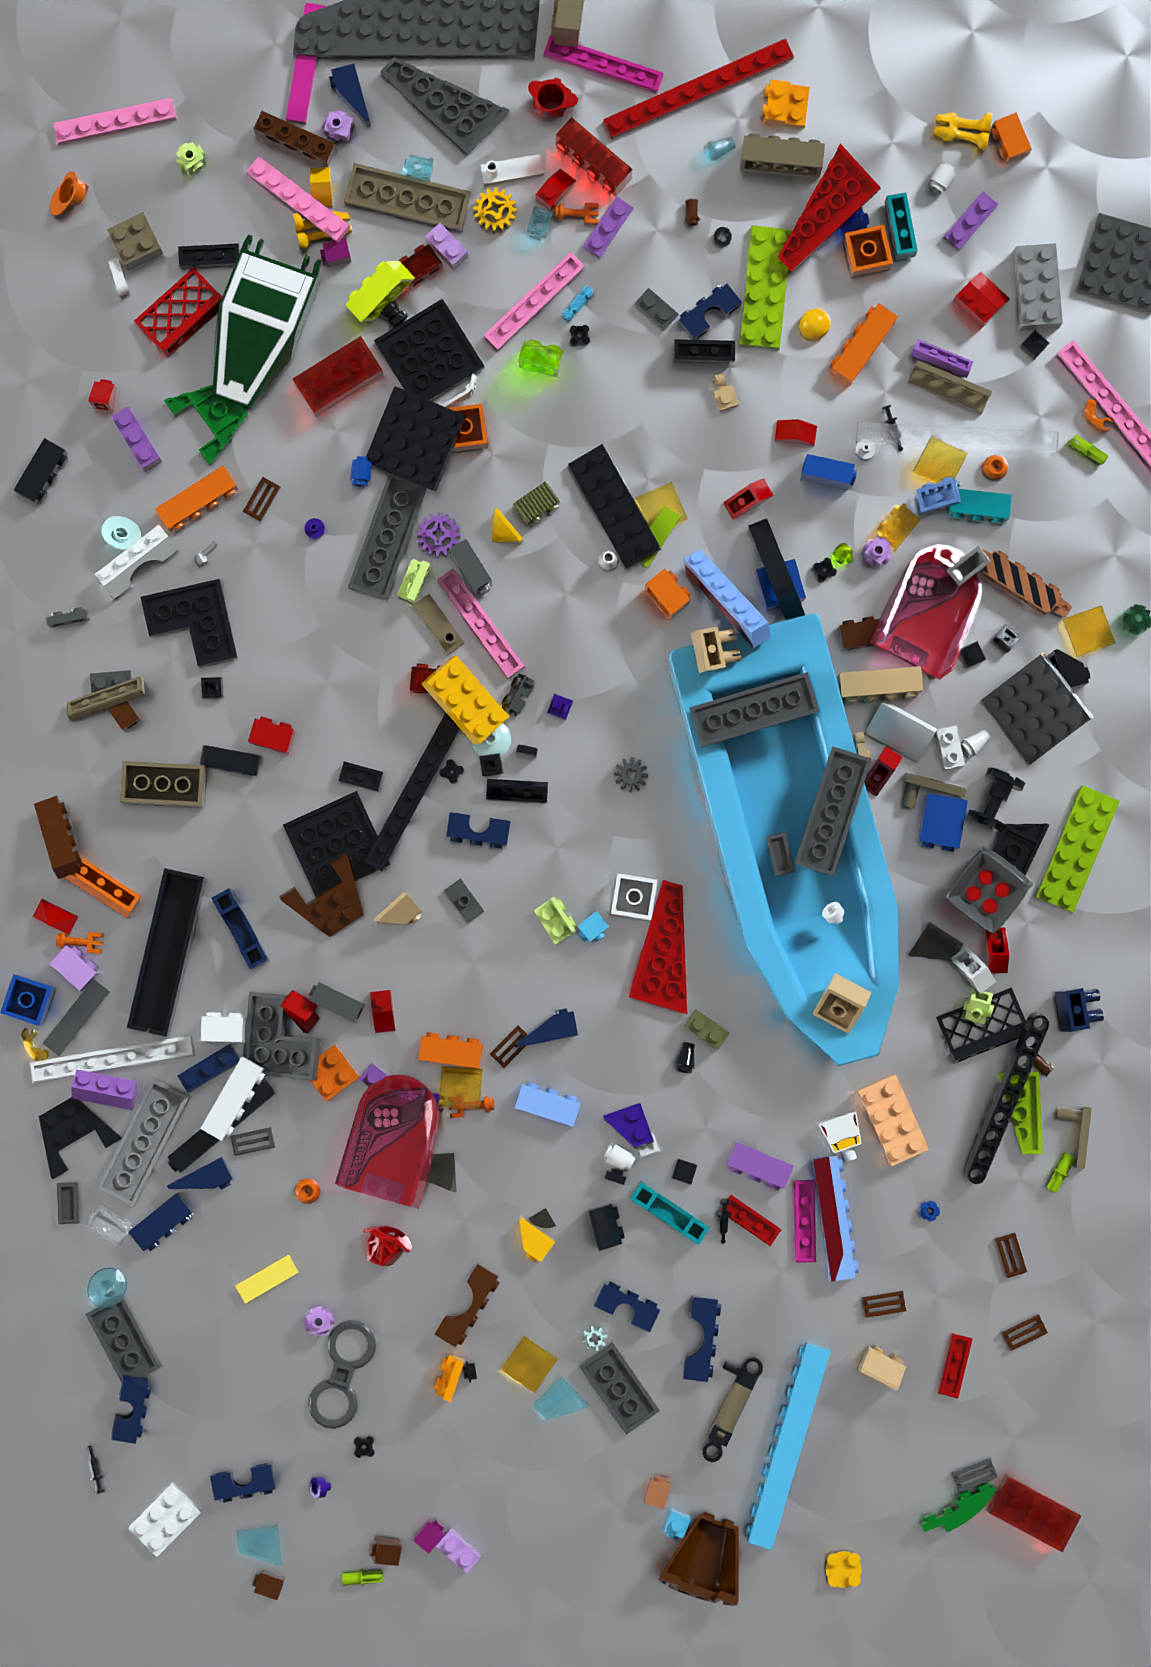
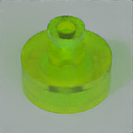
M841 543L834 549L832 557L839 564L851 563L854 559L852 556L853 549L848 544Z

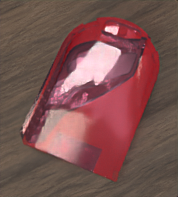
M935 545L917 553L908 563L881 614L870 643L915 667L921 666L922 671L939 680L953 671L982 594L981 579H978L976 573L958 586L947 572V569L962 559L965 554L945 545Z
M390 1075L368 1087L357 1107L335 1181L336 1185L419 1209L432 1161L439 1121L436 1099L427 1086L410 1076Z

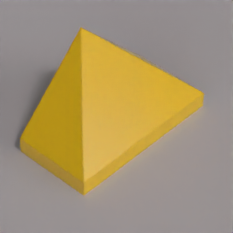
M495 509L492 542L523 543L521 535L499 509Z

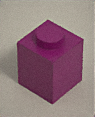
M342 238L339 243L335 240L322 243L324 250H320L322 262L327 261L328 267L352 262L346 238Z
M429 1519L416 1534L413 1541L429 1554L445 1535V1531H443L445 1527L439 1521L434 1520L433 1522Z

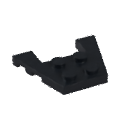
M72 1097L39 1116L52 1179L69 1170L59 1151L92 1131H96L105 1148L122 1139L118 1133L100 1119L81 1100L73 1099Z

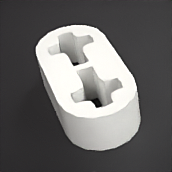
M119 258L108 260L119 296L130 294Z

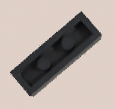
M675 339L673 342V361L734 363L735 341Z
M44 438L14 491L36 505L39 502H43L48 494L46 491L48 486L54 484L58 477L57 471L60 467H64L68 460L67 451Z

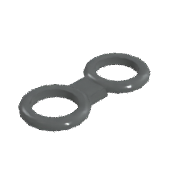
M349 1320L342 1322L332 1330L328 1337V1352L331 1359L335 1362L330 1380L321 1382L313 1389L308 1403L312 1418L316 1423L325 1428L336 1429L343 1427L352 1420L356 1413L357 1399L355 1392L349 1385L354 1370L370 1362L376 1349L374 1333L367 1325L360 1321ZM357 1329L366 1337L368 1343L367 1351L359 1360L348 1361L337 1353L336 1339L344 1330ZM329 1388H337L343 1391L348 1398V1411L342 1418L337 1420H328L318 1412L317 1398L321 1392Z

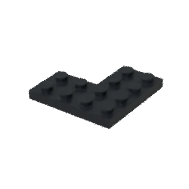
M220 579L140 597L149 637L189 628L198 667L238 658Z

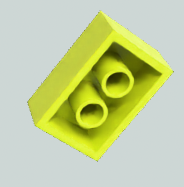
M400 261L381 262L375 268L376 272L363 280L361 283L363 286L358 291L355 290L349 295V301L345 305L360 322L375 321L381 315V311L390 302L395 300L415 279Z

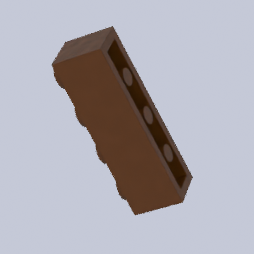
M54 796L35 803L38 821L55 875L60 879L80 872L79 863L82 862L79 851L75 850L77 841L74 834L71 835L70 833L73 827L70 819L65 816L68 813L65 802H60L59 798Z

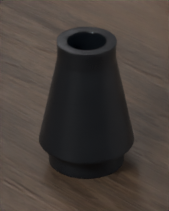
M683 1042L675 1062L676 1071L690 1074L692 1069H695V1044Z

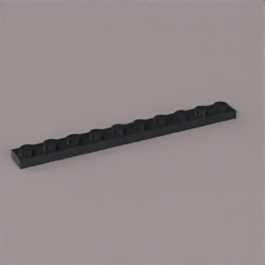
M447 713L444 714L364 863L381 872L460 730Z

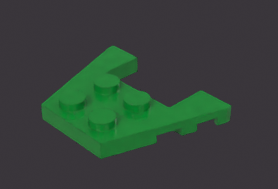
M213 385L164 400L174 416H177L193 405L215 435L213 440L199 449L209 465L215 461L248 417L243 406L212 395Z

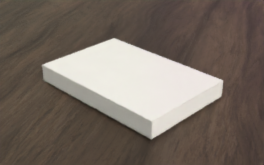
M883 700L864 733L918 762L937 729Z

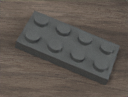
M123 1294L86 1314L121 1383L123 1375L142 1378L161 1367Z
M611 1343L579 1366L626 1435L660 1411L614 1343Z

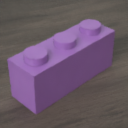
M129 407L111 416L145 472L162 462Z
M76 1069L71 1086L72 1098L132 1110L137 1094V1081Z
M738 1142L735 1143L727 1165L731 1166L730 1171L740 1175L742 1171L750 1174L749 1179L759 1183L761 1179L769 1182L767 1186L778 1191L780 1187L785 1189L794 1167L791 1164Z

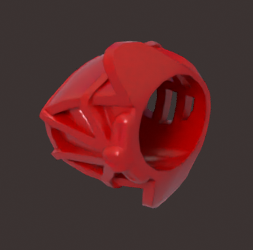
M555 77L554 79L543 80L542 82L535 80L529 83L528 91L534 98L533 107L545 118L562 117L567 108L577 105L578 97L559 78Z
M382 1225L364 1229L363 1233H371L367 1241L368 1261L382 1267L391 1266L401 1257L404 1251L408 1253L411 1250L408 1236L397 1228Z

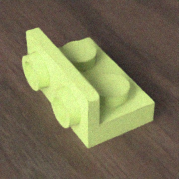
M414 559L411 560L397 593L398 597L414 604L416 603L431 568L430 563L423 560L422 562Z
M553 897L533 911L556 945L575 933L574 927L577 925L571 916L567 917L563 912L566 907L560 898L556 900Z

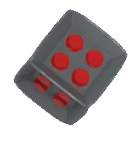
M983 845L944 897L977 925L995 935L996 931L1000 929L1018 907L1029 888L1033 886V882L1000 855Z

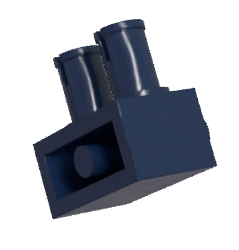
M1083 988L1055 991L1061 1032L1089 1029V1023L1104 1020V1016H1096L1103 1014L1101 1008L1087 1011L1086 1003L1100 1001V996H1092L1100 994L1097 988L1086 991Z

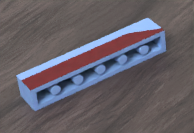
M701 549L684 558L686 575L753 648L770 639L767 620Z
M837 1155L812 1158L829 1279L833 1282L856 1278L855 1273H858L857 1261H853L852 1253H855L854 1240L850 1241L849 1232H852L851 1220H847L846 1212H849L848 1200H844L843 1197L846 1185L845 1180H841L840 1171H843L842 1160L838 1159Z

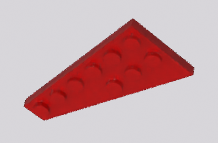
M841 143L807 202L802 215L797 220L791 235H789L778 255V258L791 272L882 189Z
M663 880L629 998L687 1014L683 885Z

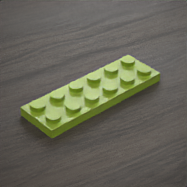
M754 225L751 227L739 346L780 349L788 268L778 258V255L789 235H791L792 229Z
M1084 785L1081 786L1035 898L1074 913L1119 805V800Z

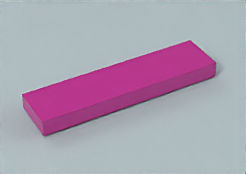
M794 1180L796 1263L816 1262L815 1180Z

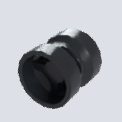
M395 300L390 302L380 313L384 319L390 321V325L393 328L408 318V314L399 308V304Z

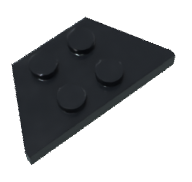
M1047 823L1005 824L1006 828L1004 832H1000L992 851L1000 855L1026 876L1049 827Z

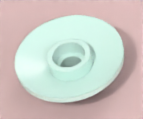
M110 517L103 523L101 528V534L105 542L118 550H127L141 539V531L137 524L126 517Z
M502 723L490 734L494 736V742H488L487 738L480 744L474 745L471 742L472 748L478 756L500 753L502 757L510 748L511 735L508 728Z

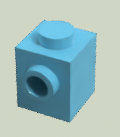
M596 911L577 926L579 928L577 933L584 942L588 939L589 942L594 940L597 943L605 936L603 932L609 926Z
M670 1509L663 1526V1530L667 1532L666 1536L675 1540L678 1537L683 1539L691 1520L690 1516Z

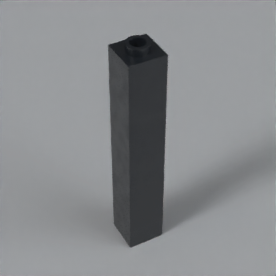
M265 1079L262 1080L260 1085L256 1084L252 1091L255 1094L250 1103L245 1102L242 1108L245 1111L239 1121L235 1120L232 1125L233 1128H236L276 1094ZM200 1129L167 1157L170 1160L168 1164L175 1172L178 1170L182 1173L220 1140Z

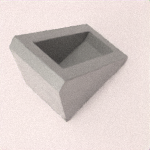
M978 545L947 569V572L960 586L990 563L991 560Z

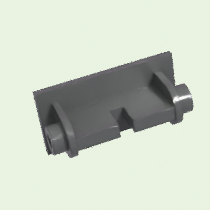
M518 674V676L514 677L509 693L502 700L503 710L515 717L517 714H520L526 702L520 699V696L528 698L534 686V680L523 674Z

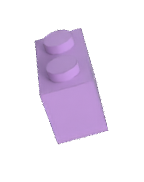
M441 223L425 236L426 242L453 270L468 258V251Z
M65 946L49 964L79 991H83L99 974L95 970L97 966L89 959L87 961L80 957L82 953L75 946L71 948Z
M451 1527L436 1545L465 1573H468L481 1558V1554Z

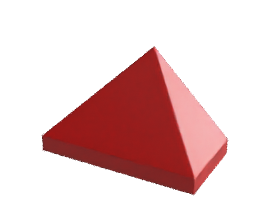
M41 899L32 916L69 935L78 919V916L44 899Z

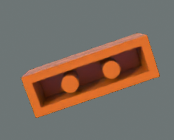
M427 1032L426 1036L421 1037L418 1060L480 1069L483 1044H479L478 1039L467 1038V1042L459 1041L457 1036L447 1035V1039L438 1038L439 1034Z

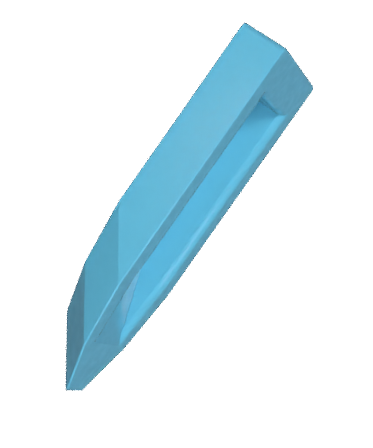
M812 613L770 624V639L754 648L740 633L728 635H737V640L721 643L722 650L728 651L738 648L740 653L732 656L741 655V660L739 662L726 663L725 668L699 673L693 645L672 650L667 662L725 880L745 943L785 1016L840 1066L879 1055L899 988L898 905L865 783L834 877L794 864L832 746L857 754L819 615ZM808 672L819 707L818 713L705 747L700 746L689 707ZM786 832L795 872L775 877L765 837ZM832 902H838L844 909L843 920L839 924L836 922L828 923L822 915L823 909ZM835 973L872 992L865 1009L849 1034L812 1015Z

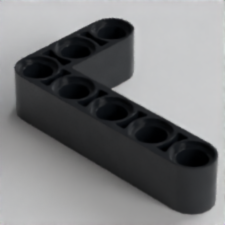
M767 518L748 525L785 620L804 616L805 612Z

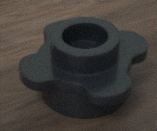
M573 325L570 327L572 335L570 343L572 345H577L578 343L589 344V327L587 325Z
M825 558L820 563L813 565V569L817 571L820 581H825L827 577L835 576L837 570L833 568L830 558Z
M452 759L446 761V766L439 773L441 777H446L450 783L454 784L457 782L459 775L464 772L462 766L456 765Z
M466 1361L467 1366H463L464 1379L469 1378V1383H471V1380L477 1379L475 1363L468 1364V1361Z
M370 1436L364 1439L356 1437L354 1439V1444L356 1445L354 1455L357 1458L361 1456L372 1457L375 1453L372 1447L374 1439Z

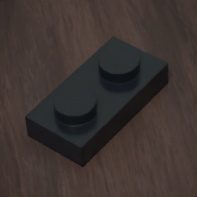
M344 761L338 781L378 792L383 772Z

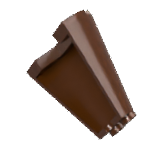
M703 1512V1514H699L660 1574L659 1582L664 1585L668 1582L670 1583L669 1588L694 1598L712 1603L723 1601V1605L737 1606L739 1602V1527L735 1526L731 1520L722 1519V1522L714 1519L715 1515Z

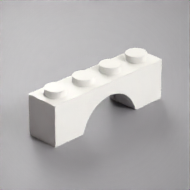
M158 525L95 573V576L115 599L130 587L131 575L138 566L150 560L163 562L175 553L178 548L160 525Z

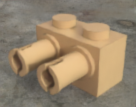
M713 627L691 633L699 673L722 669L726 667V663L739 662L741 660V655L732 656L740 653L738 648L728 651L722 650L721 643L737 640V635L728 636L736 633L734 628L718 631V627Z

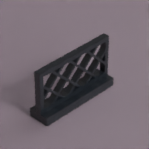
M1012 987L993 995L991 1004L995 1007L991 1018L987 1017L989 1021L985 1029L975 1025V1022L970 1023L961 1019L963 1012L966 1011L963 1010L964 1006L936 1017L954 1064L1019 1039L1026 1020ZM1010 994L1012 999L1010 1008L998 1004L1002 996ZM997 1007L1008 1011L1005 1021L993 1017ZM1010 1012L1019 1016L1020 1024L1012 1025L1007 1023ZM950 1017L957 1020L954 1029L950 1030L944 1026L942 1020ZM991 1020L1003 1024L999 1032L994 1033L987 1030ZM959 1021L970 1026L967 1036L955 1032ZM972 1027L984 1032L981 1039L974 1040L969 1038ZM953 1035L965 1039L961 1047L953 1048L951 1043Z

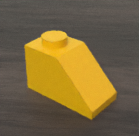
M522 1217L520 1219L524 1250L527 1252L525 1256L533 1262L537 1260L541 1262L555 1241Z

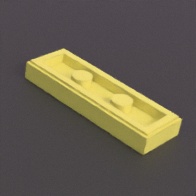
M287 1255L237 1284L235 1287L246 1304L299 1273L290 1255Z

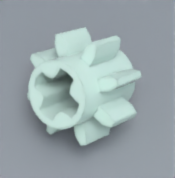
M591 1325L590 1332L584 1331L587 1338L583 1339L582 1342L589 1343L588 1350L593 1346L596 1348V1351H599L598 1346L600 1344L606 1346V1343L602 1340L607 1337V1334L600 1333L602 1327L594 1330L593 1325ZM592 1333H596V1336L601 1337L598 1339V1343L594 1344L592 1340L589 1341Z

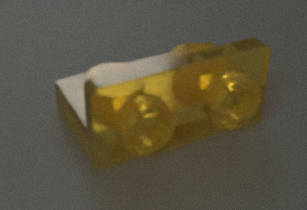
M905 503L901 506L896 505L890 512L892 516L888 522L884 520L877 528L879 533L876 537L879 539L883 537L891 543L890 547L894 551L899 548L921 521L918 516L906 508Z

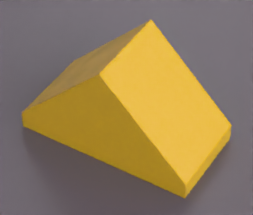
M310 168L311 196L326 208L333 207L331 168Z

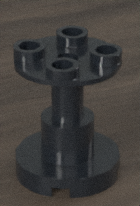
M988 767L985 776L993 780L988 795L991 796L984 813L969 810L968 816L976 819V822L987 826V824H990L994 829L1004 832L1006 825L995 819L1002 801L1007 802L1012 789L1022 791L1026 783L1017 777L1014 780L1007 772Z

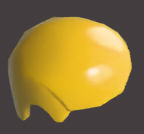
M809 309L800 318L799 331L807 340L818 341L830 330L831 320L822 309Z

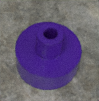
M312 518L306 522L304 530L309 538L319 539L325 533V526L321 520Z
M323 1477L312 1478L309 1486L312 1497L315 1499L324 1498L327 1491L331 1490V1484L329 1482L326 1483Z

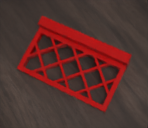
M193 267L138 316L134 322L168 358L218 313L222 296ZM193 275L199 279L198 286H188V280ZM177 290H184L183 300H173V293ZM187 290H198L197 300H187ZM201 291H211L213 296L208 300H201ZM161 304H169L168 313H158V307ZM172 304H183L182 313H172ZM186 304H197L196 311L194 313H186ZM147 317H154L153 327H145L141 322ZM168 317L167 327H157V318ZM171 317H182L181 324L178 327H171ZM156 331H167L166 338L159 342L156 339Z

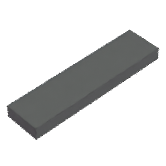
M93 979L43 1044L60 1056L110 991Z

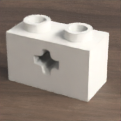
M951 726L936 730L934 736L942 770L947 771L965 766L957 727Z
M967 946L951 958L959 973L980 994L996 982L988 967Z

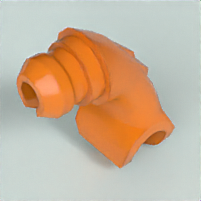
M1088 399L1083 410L1089 422L1103 431H1110L1111 429L1105 428L1103 424L1106 421H1113L1110 418L1099 419L1096 416V400Z

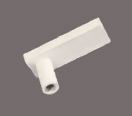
M540 154L498 162L491 160L486 164H481L484 186L544 175Z

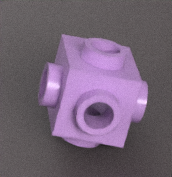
M338 110L335 112L330 111L328 117H324L322 128H324L328 139L339 142V140L349 142L354 120L352 117L347 116L345 112Z
M875 537L873 541L869 539L863 547L865 552L862 556L865 558V562L872 567L876 566L878 568L882 563L886 565L892 557L890 554L893 549L890 547L891 543L883 537L880 539ZM876 547L882 550L881 554L875 552Z
M321 1306L309 1309L310 1313H307V1319H304L306 1330L310 1331L311 1335L317 1334V1337L329 1334L328 1330L332 1329V1324L335 1323L332 1311L328 1312L327 1308L322 1309ZM320 1318L322 1325L317 1326L315 1319Z

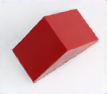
M800 419L777 420L774 441L815 446L817 425Z

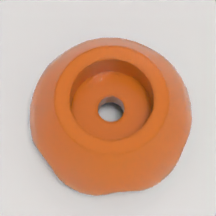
M1000 455L989 456L983 465V472L991 480L1002 479L1008 471V463Z
M302 1179L295 1187L296 1198L304 1204L314 1203L321 1193L318 1183L313 1179Z

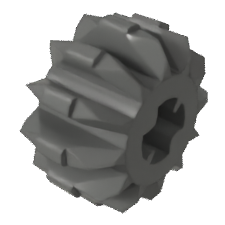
M633 757L630 758V764L627 763L626 759H623L624 767L620 764L616 765L621 772H614V776H621V778L615 780L616 784L623 781L621 789L623 790L626 785H629L628 792H632V785L635 786L637 791L640 790L638 782L645 785L646 782L641 778H648L647 773L641 772L645 771L647 767L639 768L641 760H638L636 765L633 764ZM628 770L636 772L635 779L632 780L630 777H626Z

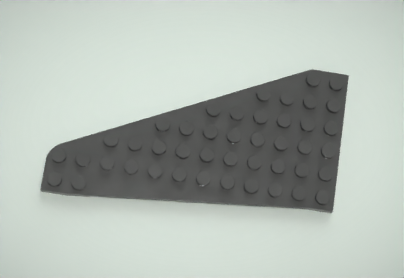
M343 0L308 13L299 19L295 28L293 55L317 57L508 56L535 59L540 0Z

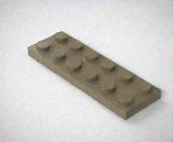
M353 163L344 203L435 226L441 223L445 228L461 232L471 191Z

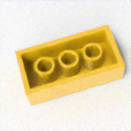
M456 655L450 657L421 683L474 745L482 743L509 718V715Z

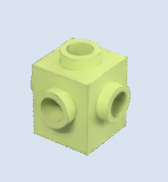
M191 142L189 144L185 143L178 148L176 153L178 160L176 162L182 171L186 169L189 175L200 171L206 164L204 159L206 154L200 145L195 146Z
M973 988L971 998H966L963 1010L967 1011L965 1019L985 1024L986 1018H991L994 1006L990 1005L993 993L984 991L980 994Z

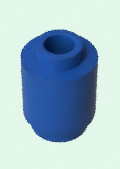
M357 456L356 459L352 460L351 485L359 487L368 486L372 469V462L368 461V457Z

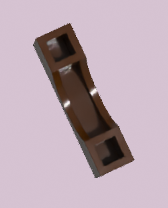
M478 1263L467 1280L473 1292V1301L470 1308L458 1316L446 1315L434 1335L454 1347L457 1344L462 1345L467 1337L466 1329L468 1326L473 1327L478 1319L476 1316L479 1308L483 1310L489 1299L486 1298L490 1291L494 1293L500 1283L497 1280L499 1275Z

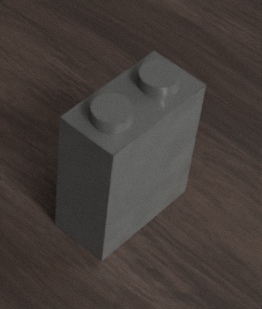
M467 539L449 549L450 556L474 595L480 594L482 596L491 590L492 579Z
M320 982L318 985L314 984L309 993V996H311L310 1001L354 1023H357L365 1004Z

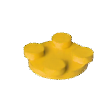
M839 1551L828 1555L825 1568L828 1584L831 1587L840 1588L857 1587L861 1582L860 1576L862 1573L859 1555L848 1551Z

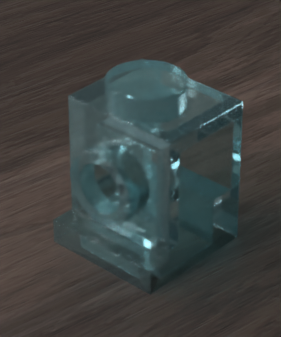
M410 155L409 160L405 159L403 171L406 172V176L431 181L434 159ZM415 164L422 165L420 169L414 168Z
M534 206L527 227V233H530L531 238L536 240L547 238L554 218V212ZM541 223L544 227L539 229L536 228V225Z

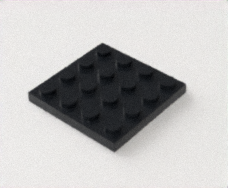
M443 298L374 340L403 389L430 401L468 379L472 374H476L485 368Z
M394 386L366 457L369 458L368 461H371L374 466L430 490L437 491L467 416Z
M357 791L283 824L315 897L342 881L331 866V863L344 854L348 855L354 881L379 871L364 863L378 836ZM388 860L387 864L385 865V867H388V866L391 865L390 862H389V860Z

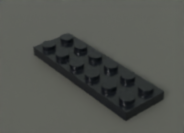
M604 444L599 445L568 464L627 570L662 550Z

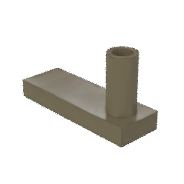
M427 594L413 604L417 613L448 655L464 644L462 638L430 594Z
M906 772L904 780L908 782L902 805L914 808L920 786L965 797L967 789Z
M1083 1107V1111L1058 1108L1057 1120L1081 1123L1076 1168L1085 1169L1092 1108Z

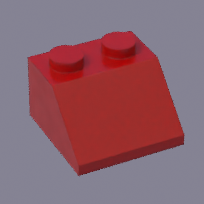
M980 272L966 284L953 301L983 328L1010 298L987 276Z

